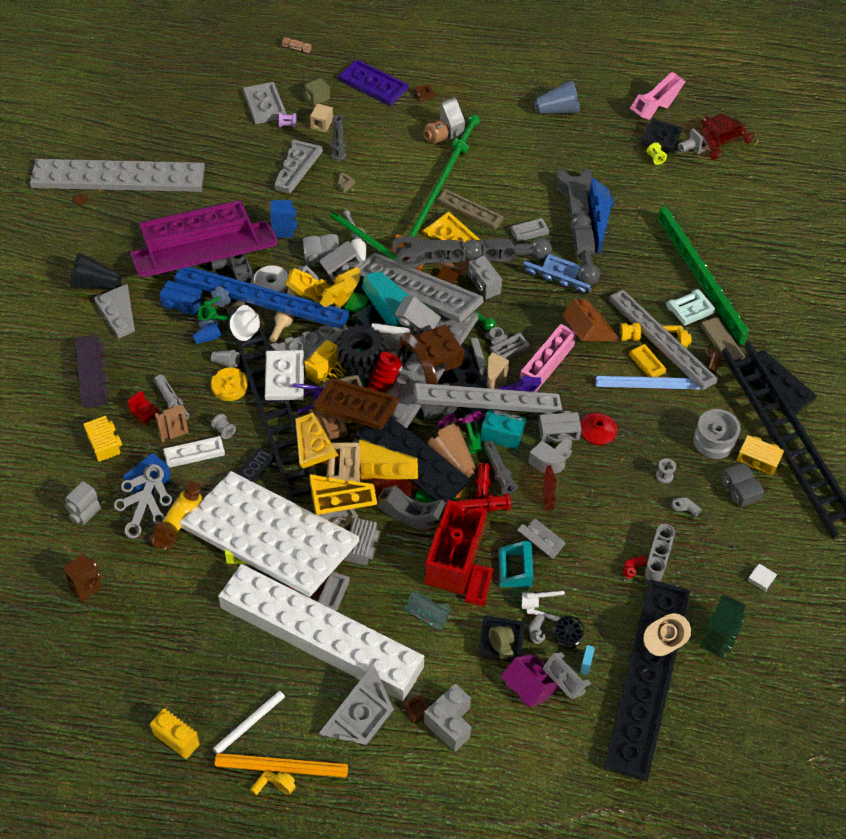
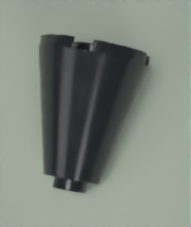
M83 253L77 254L75 261L78 263L72 269L70 288L114 290L116 287H120L122 277L119 276L120 272Z

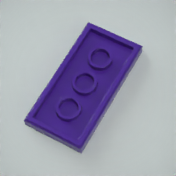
M358 59L338 76V81L388 106H391L405 93L409 84Z

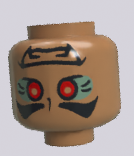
M437 120L425 126L424 137L430 143L436 144L447 139L449 128L443 121Z

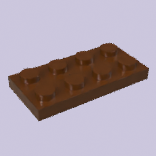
M331 378L314 402L313 408L322 413L381 430L398 405L399 399L390 394Z

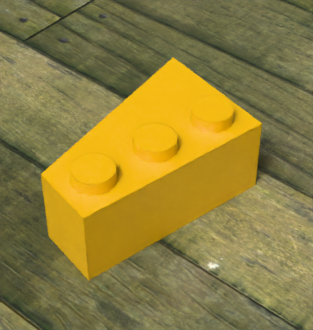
M309 475L316 515L377 505L374 484Z

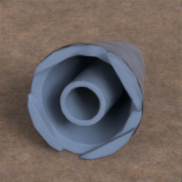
M569 81L537 97V101L534 102L536 112L539 111L540 114L580 112L577 91L573 81Z

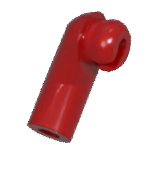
M642 555L626 560L622 569L623 575L626 578L634 577L637 567L647 565L646 557Z

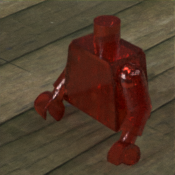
M718 114L712 118L705 116L702 120V135L709 149H711L710 157L713 160L720 158L718 155L722 154V151L717 149L718 147L741 137V134L746 144H750L754 138V134L752 132L748 133L742 122L724 114Z

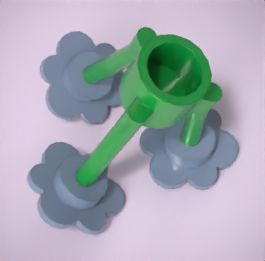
M218 286L211 292L212 300L205 301L204 306L198 309V320H200L199 326L201 328L214 322L218 326L219 322L217 319L229 321L230 327V319L233 314H230L229 317L217 315L216 309L211 306V304H219L220 307H224L225 304L230 303L229 292Z

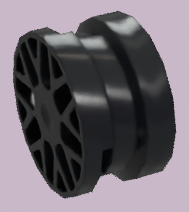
M570 615L561 617L557 620L553 631L555 642L565 649L575 648L582 640L584 626L577 617Z

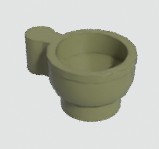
M508 626L490 628L489 639L493 648L499 652L500 658L503 660L512 657L513 651L509 644L514 642V634L511 628Z

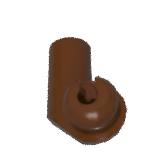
M707 349L705 358L711 359L708 370L711 373H716L720 356L717 350Z

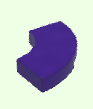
M522 376L515 384L499 387V389L534 392L542 383L541 377Z

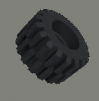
M357 324L355 327H347V330L344 329L342 335H339L337 341L339 365L344 367L346 372L351 371V374L354 375L355 373H359V375H363V373L371 374V371L375 370L380 354L384 352V337L380 335V331L374 330L372 326L367 327L364 324L359 326ZM363 348L366 351H356L355 349Z

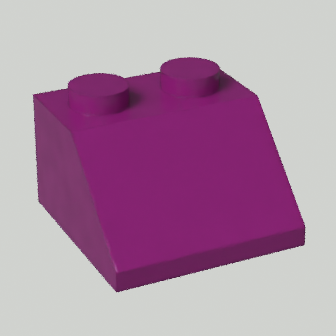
M536 654L516 657L501 676L506 686L515 691L520 696V700L530 707L540 705L560 688L542 669L545 663Z

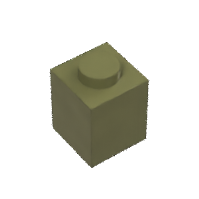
M318 78L305 84L304 97L313 106H316L330 99V86L322 78Z

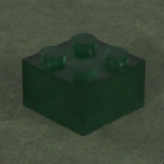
M723 594L707 626L700 648L722 658L726 651L731 652L747 614L743 613L746 605Z

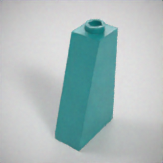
M381 271L366 274L361 288L388 326L411 329L409 326L406 327L399 323V319L394 316L403 298L410 295Z

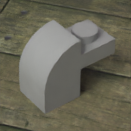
M566 437L555 449L541 441L530 451L528 463L538 471L546 474L561 472L565 468L566 460L572 453V441Z

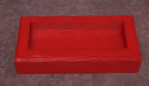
M473 564L464 603L485 607L494 568Z

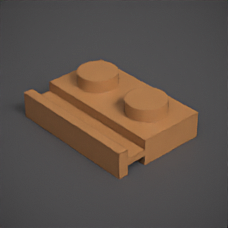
M182 404L164 410L163 414H155L162 442L168 437L172 439L189 433L185 410Z
M309 409V414L314 413L330 441L348 436V430L342 418Z

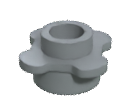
M500 327L491 328L490 332H487L485 335L492 345L507 339V335H504V331Z

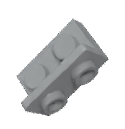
M534 519L528 527L522 524L518 529L519 532L553 559L565 545L561 538L537 519Z

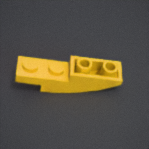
M355 267L351 270L348 269L343 274H339L334 280L335 284L323 291V298L320 304L325 308L333 303L339 307L344 305L359 282L360 269Z

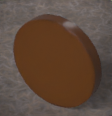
M78 194L73 198V201L77 205H82L87 202V197L83 194Z

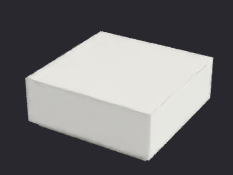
M758 564L748 578V582L766 592L777 574Z

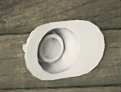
M247 305L240 306L230 319L232 334L241 341L250 339L260 327L259 315Z

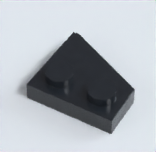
M372 303L351 315V318L359 326L364 324L370 327L372 323L381 325L386 323Z

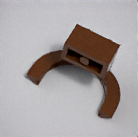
M446 324L415 336L409 332L403 333L400 336L397 356L401 357V353L405 356L408 345L415 352L422 365L426 384L438 385L435 366L441 365L446 372L462 365L464 349Z

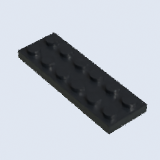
M392 416L389 417L381 430L364 425L355 434V438L358 440L363 439L369 441V443L417 458L418 478L407 480L433 501L442 499L447 504L448 500L452 501L470 483V478Z

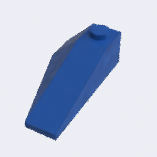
M591 178L588 194L589 215L592 221L597 253H601L610 210L614 206V198L611 197L608 188L595 178Z

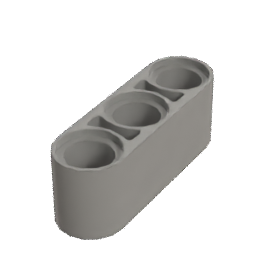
M661 524L657 528L645 569V578L648 581L650 579L661 581L675 535L674 528L669 524Z

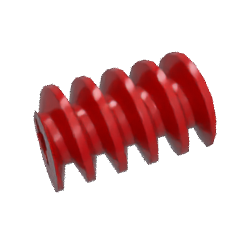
M382 352L380 354L375 370H373L370 377V382H368L369 389L386 393L393 386L402 366L401 360L395 354L390 352Z

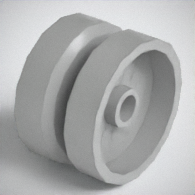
M711 409L704 412L699 418L693 437L695 447L701 454L712 459H721L729 456L734 450L741 430L739 421L730 412L722 409Z

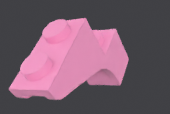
M671 72L651 92L645 95L639 94L630 109L641 117L650 120L659 106L668 109L686 81L674 72Z

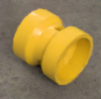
M620 323V341H627L628 339L640 341V323H633L632 325Z

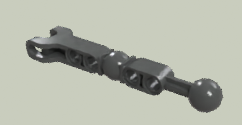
M558 169L556 178L557 190L567 197L576 257H581L582 266L578 270V278L581 282L594 285L600 278V270L592 263V257L595 255V242L587 199L592 178L591 169H582L583 173L578 177L568 175L566 169Z
M400 236L395 238L392 243L393 250L397 254V263L403 268H417L424 263L459 262L461 260L465 261V259L471 261L481 256H485L488 261H511L516 255L531 254L537 260H544L552 252V245L545 238L535 239L531 244H513L509 239H486L484 241L480 240V242L471 239L464 243L463 240L460 242L458 240H421L412 236ZM400 243H404L406 245V247L398 248L397 246ZM409 257L407 261H402V258Z

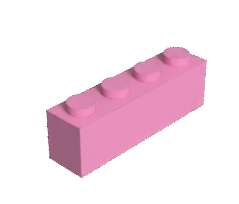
M560 324L521 370L520 379L522 376L541 377L542 383L538 387L539 389L574 347L576 333L572 329Z

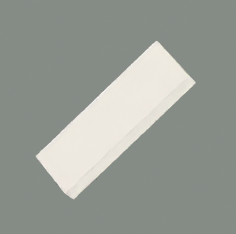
M221 436L163 449L166 464L169 468L225 455Z

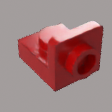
M142 391L132 395L127 401L129 412L144 425L155 418L156 413L159 414V410L145 399L144 392Z

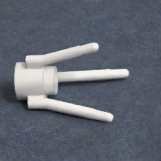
M522 592V609H527V614H541L545 618L557 621L561 617L534 610V608H539V598L564 595L565 592Z

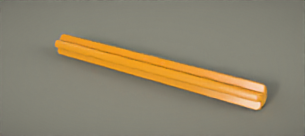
M220 753L215 756L216 767L268 770L272 772L342 778L347 777L348 774L347 764Z

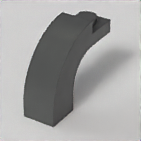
M396 485L383 488L376 500L377 506L393 519L420 529L431 528L434 522L443 516V511L447 505L442 499L429 503L415 501L405 495Z

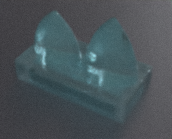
M414 591L409 597L406 611L441 631L445 627L449 616L450 606L449 603L437 605L431 601L429 595H420Z

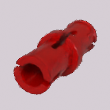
M480 463L477 466L475 499H480L481 495L482 498L488 496L490 465L487 463L484 470V463Z

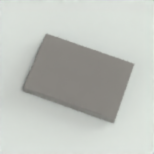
M274 82L243 88V93L255 124L278 120L280 112L287 114Z

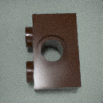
M84 553L62 568L69 589L81 602L102 588L100 583L102 577L97 571L98 565L92 558L88 559Z

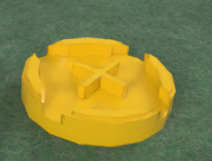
M228 367L221 369L211 379L213 394L223 401L238 400L248 391L249 381L247 375L237 368Z

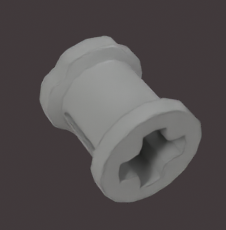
M219 414L212 420L211 426L221 433L223 439H228L236 432V426L230 424L224 414Z
M666 458L659 462V469L656 472L657 480L663 484L670 483L673 480V473L676 470L675 462Z

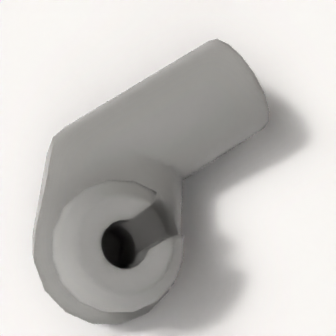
M677 498L672 501V508L674 510L689 511L695 517L702 510L688 498Z
M541 614L536 615L527 629L531 641L537 644L545 639V634H542L540 628L546 621V618Z

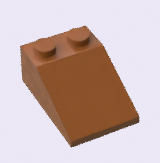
M573 299L562 314L581 341L620 340V337L604 316L586 299Z

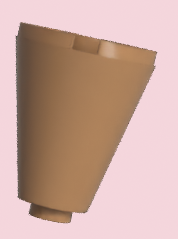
M457 424L446 426L437 432L439 435L435 439L431 437L426 444L468 478L474 475L476 467Z

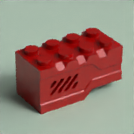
M448 500L425 563L426 577L424 584L464 595L486 527L487 510L476 507L475 509H469V512H465V508L458 502Z

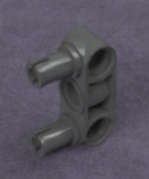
M246 253L211 261L213 271L231 268L234 279L254 284L251 266Z

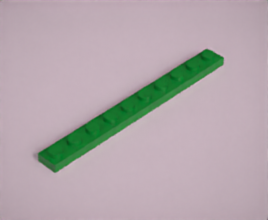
M667 206L661 207L657 220L738 344L746 343L749 334L748 326L743 323L739 313L733 308L730 299L725 296L722 287L718 285L714 275L710 273L706 263L698 255L697 249L692 246L689 237L684 234L681 225L674 219L673 213L669 211Z

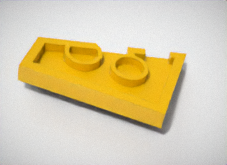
M447 212L422 231L424 236L433 240H458L459 242L463 240L465 243L467 240L474 239L480 242V239L450 212Z
M295 268L290 270L285 283L302 298L318 303L323 298V291L327 287L331 288L333 286L327 284L323 279H314L312 275Z
M314 413L295 419L299 462L303 469L339 456Z
M363 439L359 440L361 479L418 478L417 458L369 443V441Z

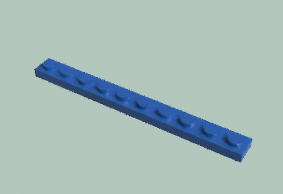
M193 267L179 269L174 277L177 283L209 292L221 286L223 290L229 292L228 296L230 298L343 329L349 317V311L332 306L325 308L318 302Z

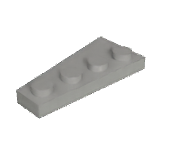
M324 325L314 332H304L302 336L297 338H287L285 342L277 344V342L270 344L271 350H304V361H307L311 354H314L316 349L321 347L325 340H329L337 345L339 335H342L344 329L347 330V326L344 325L343 329Z

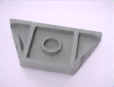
M373 665L319 732L321 735L367 745L394 711L381 678Z

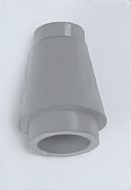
M235 350L213 351L211 361L229 368L238 367L240 364V353Z

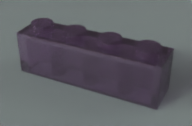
M98 335L75 338L80 397L83 408L107 405L106 397H109L108 386H105L104 383L108 382L107 372L103 371V368L106 367L105 356H102V353H105L104 343L99 341Z

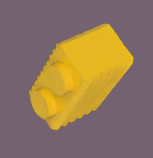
M325 340L321 347H318L316 352L311 354L307 361H304L306 378L319 384V380L324 378L325 373H329V369L333 368L335 363H338L336 344Z
M106 416L83 423L86 435L99 462L109 457L112 458L113 456L120 455L119 447L122 446L119 435L114 436L113 432L116 430L112 420L108 421Z
M747 435L739 452L737 462H744L749 467L773 476L784 450L775 444L763 442L759 437Z
M163 709L150 723L153 735L185 759L199 746L197 731L190 729V726H187L183 721L177 719L176 716L170 714V711H167V709Z

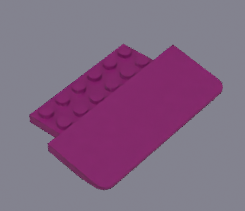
M241 200L139 223L147 248L132 251L130 256L138 276L147 277L273 247L278 244V240L267 220L251 224Z

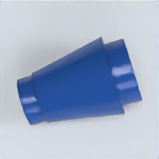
M214 322L207 324L192 335L196 343L200 344L218 339L217 337L221 336V333Z

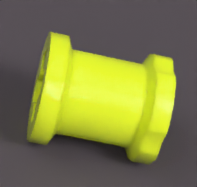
M653 143L647 148V153L652 156L654 164L658 165L666 161L667 154L661 150L659 143Z

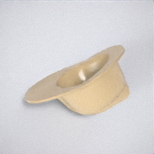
M672 613L666 615L646 628L643 639L645 647L650 653L657 656L669 654L688 641L691 627L687 619L680 614Z

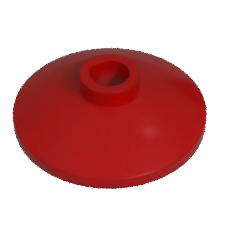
M591 413L583 417L580 422L581 436L591 444L605 445L616 437L617 425L606 414Z

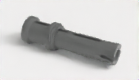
M334 115L332 118L333 140L331 147L333 151L331 157L336 161H342L346 158V152L344 151L346 142L343 139V117L341 115Z
M487 441L482 447L495 471L494 478L501 486V493L503 495L505 493L512 494L517 490L518 485L513 481L511 471L505 467L494 442L489 441L491 445L489 446Z

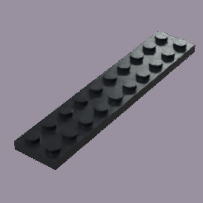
M649 580L604 770L641 781H648L677 649L663 656L650 653L643 641L644 632L651 623L666 615L673 613L685 617L690 594L688 589Z

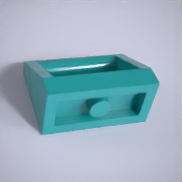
M522 541L498 548L500 587H532L533 561L531 541ZM506 555H522L523 574L507 578Z

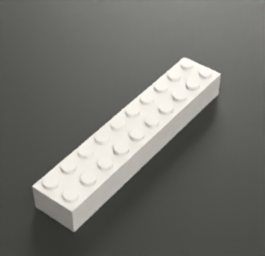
M243 564L239 566L219 594L220 607L223 610L360 680L373 665L381 678L387 694L401 701L405 700L424 668V655Z

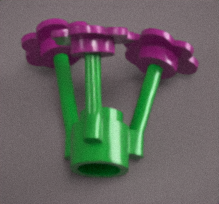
M473 412L472 414L465 415L464 418L456 420V422L462 420V424L466 423L469 436L464 440L470 454H475L482 450L479 424L484 421L485 413ZM456 414L446 415L438 422L437 427L442 428L443 426L446 427L453 424ZM471 423L475 424L476 436L473 435Z

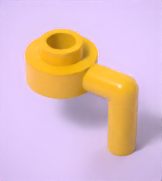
M663 326L669 333H677V341L685 348L691 344V334H688V331L684 330L682 326Z
M266 770L250 791L257 796L265 784L270 781L281 792L290 795L296 788L295 780L286 772L276 775Z

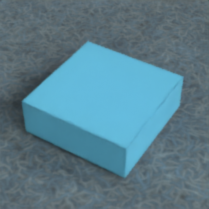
M587 645L580 670L582 674H589L595 650L593 646Z

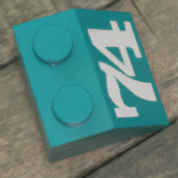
M490 409L487 411L482 425L481 441H493L494 444L518 450L527 418Z

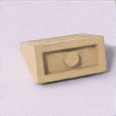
M493 352L488 358L487 389L504 387L507 380L509 360Z

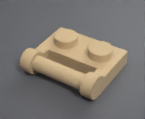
M332 443L335 450L340 451L339 476H335L336 457L328 459L327 476L325 477L360 482L359 443Z

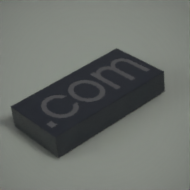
M258 447L236 474L256 483L275 460V456Z

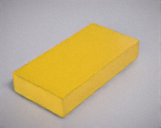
M645 344L630 351V357L647 377H658L666 373L664 365Z

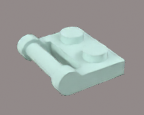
M699 289L693 290L691 294L679 299H672L666 302L668 310L672 311L684 326L715 312L713 305Z

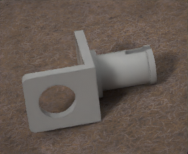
M694 128L691 129L689 139L678 144V149L681 153L693 149L697 154H700L713 147ZM702 142H704V143L706 144L705 147H701V146H702Z

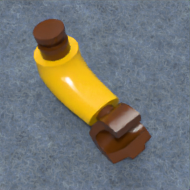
M188 482L186 489L180 493V496L176 499L164 520L154 526L155 531L148 539L152 542L153 546L169 550L174 545L178 537L177 532L181 529L180 522L194 508L200 505L202 501L200 484Z

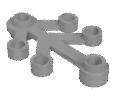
M152 464L147 466L143 475L132 480H125L121 484V490L124 493H130L133 487L146 483L144 490L125 499H117L114 503V509L122 512L127 506L139 501L132 522L128 523L124 529V533L129 539H135L140 535L141 527L139 524L146 505H148L153 515L152 521L155 525L160 523L156 522V516H161L162 521L165 518L152 496L153 486H155L160 495L159 502L162 506L167 507L172 502V497L167 494L162 483L164 477L163 469L158 465ZM150 472H156L157 477L151 478ZM125 483H129L131 485V489L126 490L124 489L123 485ZM168 497L169 503H163L162 498ZM118 502L124 504L122 509L117 508L116 504ZM135 528L136 534H130L129 529Z

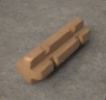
M284 37L282 40V46L288 48L290 46L291 49L303 50L305 53H310L312 50V45L309 43L304 44L302 41L290 40L287 37Z

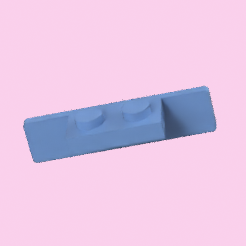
M548 254L543 267L527 261L523 263L526 272L532 275L537 273L546 280L552 281L553 279L559 281L558 283L562 286L568 287L570 285L581 293H585V291L590 293L591 291L589 284L577 280L578 270L581 267L578 264Z

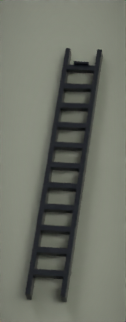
M260 322L258 329L259 338L240 342L234 335L233 337L240 353V358L272 453L275 456L288 500L295 503L293 497L311 493V486L291 491L288 481L315 474L312 466L306 467V470L285 475L283 465L298 462L299 455L280 459L277 450L298 445L296 421L288 400H283L285 409L264 413L262 405L281 400L259 399L257 391L265 389V382L254 384L252 376L266 373V366L250 370L247 363L266 358V351H271ZM263 343L265 351L247 356L244 355L242 348ZM288 415L291 423L269 428L267 420ZM293 429L296 439L277 444L274 443L273 434Z
M746 341L744 345L750 358L736 362L727 348H724L721 353L722 357L774 443L784 450L783 458L833 540L837 539L839 533L833 522L846 518V496L750 341ZM754 363L759 372L744 377L739 368ZM763 378L768 387L753 392L748 382ZM772 392L777 402L762 407L757 397ZM781 407L786 417L771 422L766 412ZM791 423L796 432L780 437L775 427ZM800 438L805 447L789 452L784 443ZM809 453L815 464L799 468L794 458ZM819 469L825 479L809 485L803 474ZM829 485L834 496L819 501L813 490ZM839 501L845 512L829 517L827 510L823 506Z

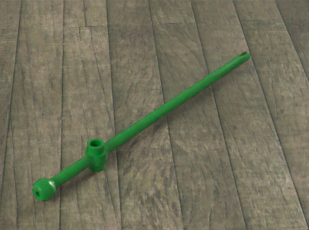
M472 114L468 117V126L461 139L456 137L452 142L451 146L454 148V151L408 236L416 237L460 152L465 155L470 146L466 144V141L473 128L480 124L478 115Z
M332 211L330 213V217L386 257L397 261L396 254L336 212ZM473 311L478 314L479 319L477 321L482 324V328L485 331L490 332L491 328L496 327V321L493 318H485L477 311Z

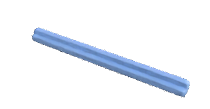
M596 376L597 387L701 389L690 378Z

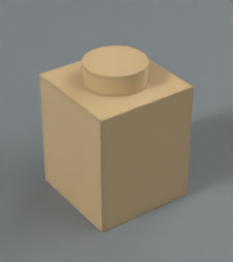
M317 104L310 116L311 129L327 132L332 123L333 107Z

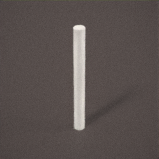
M278 691L213 748L216 754L223 752L285 698L284 694Z

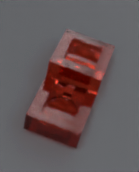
M551 465L546 467L542 493L546 511L554 509L556 500L553 492H555L557 480Z

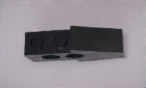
M464 348L462 365L448 370L453 382L451 386L487 388V374L481 375L479 368H476L474 365L473 355H469L467 348ZM460 407L465 415L472 414L473 412L486 414V409Z

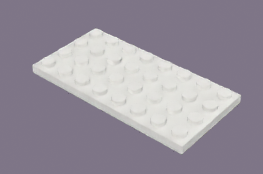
M232 471L201 501L200 505L194 508L180 522L181 528L223 551H229L234 557L308 597L318 589L359 542V536Z

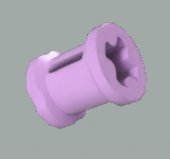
M280 112L279 127L292 126L296 128V113L288 115Z

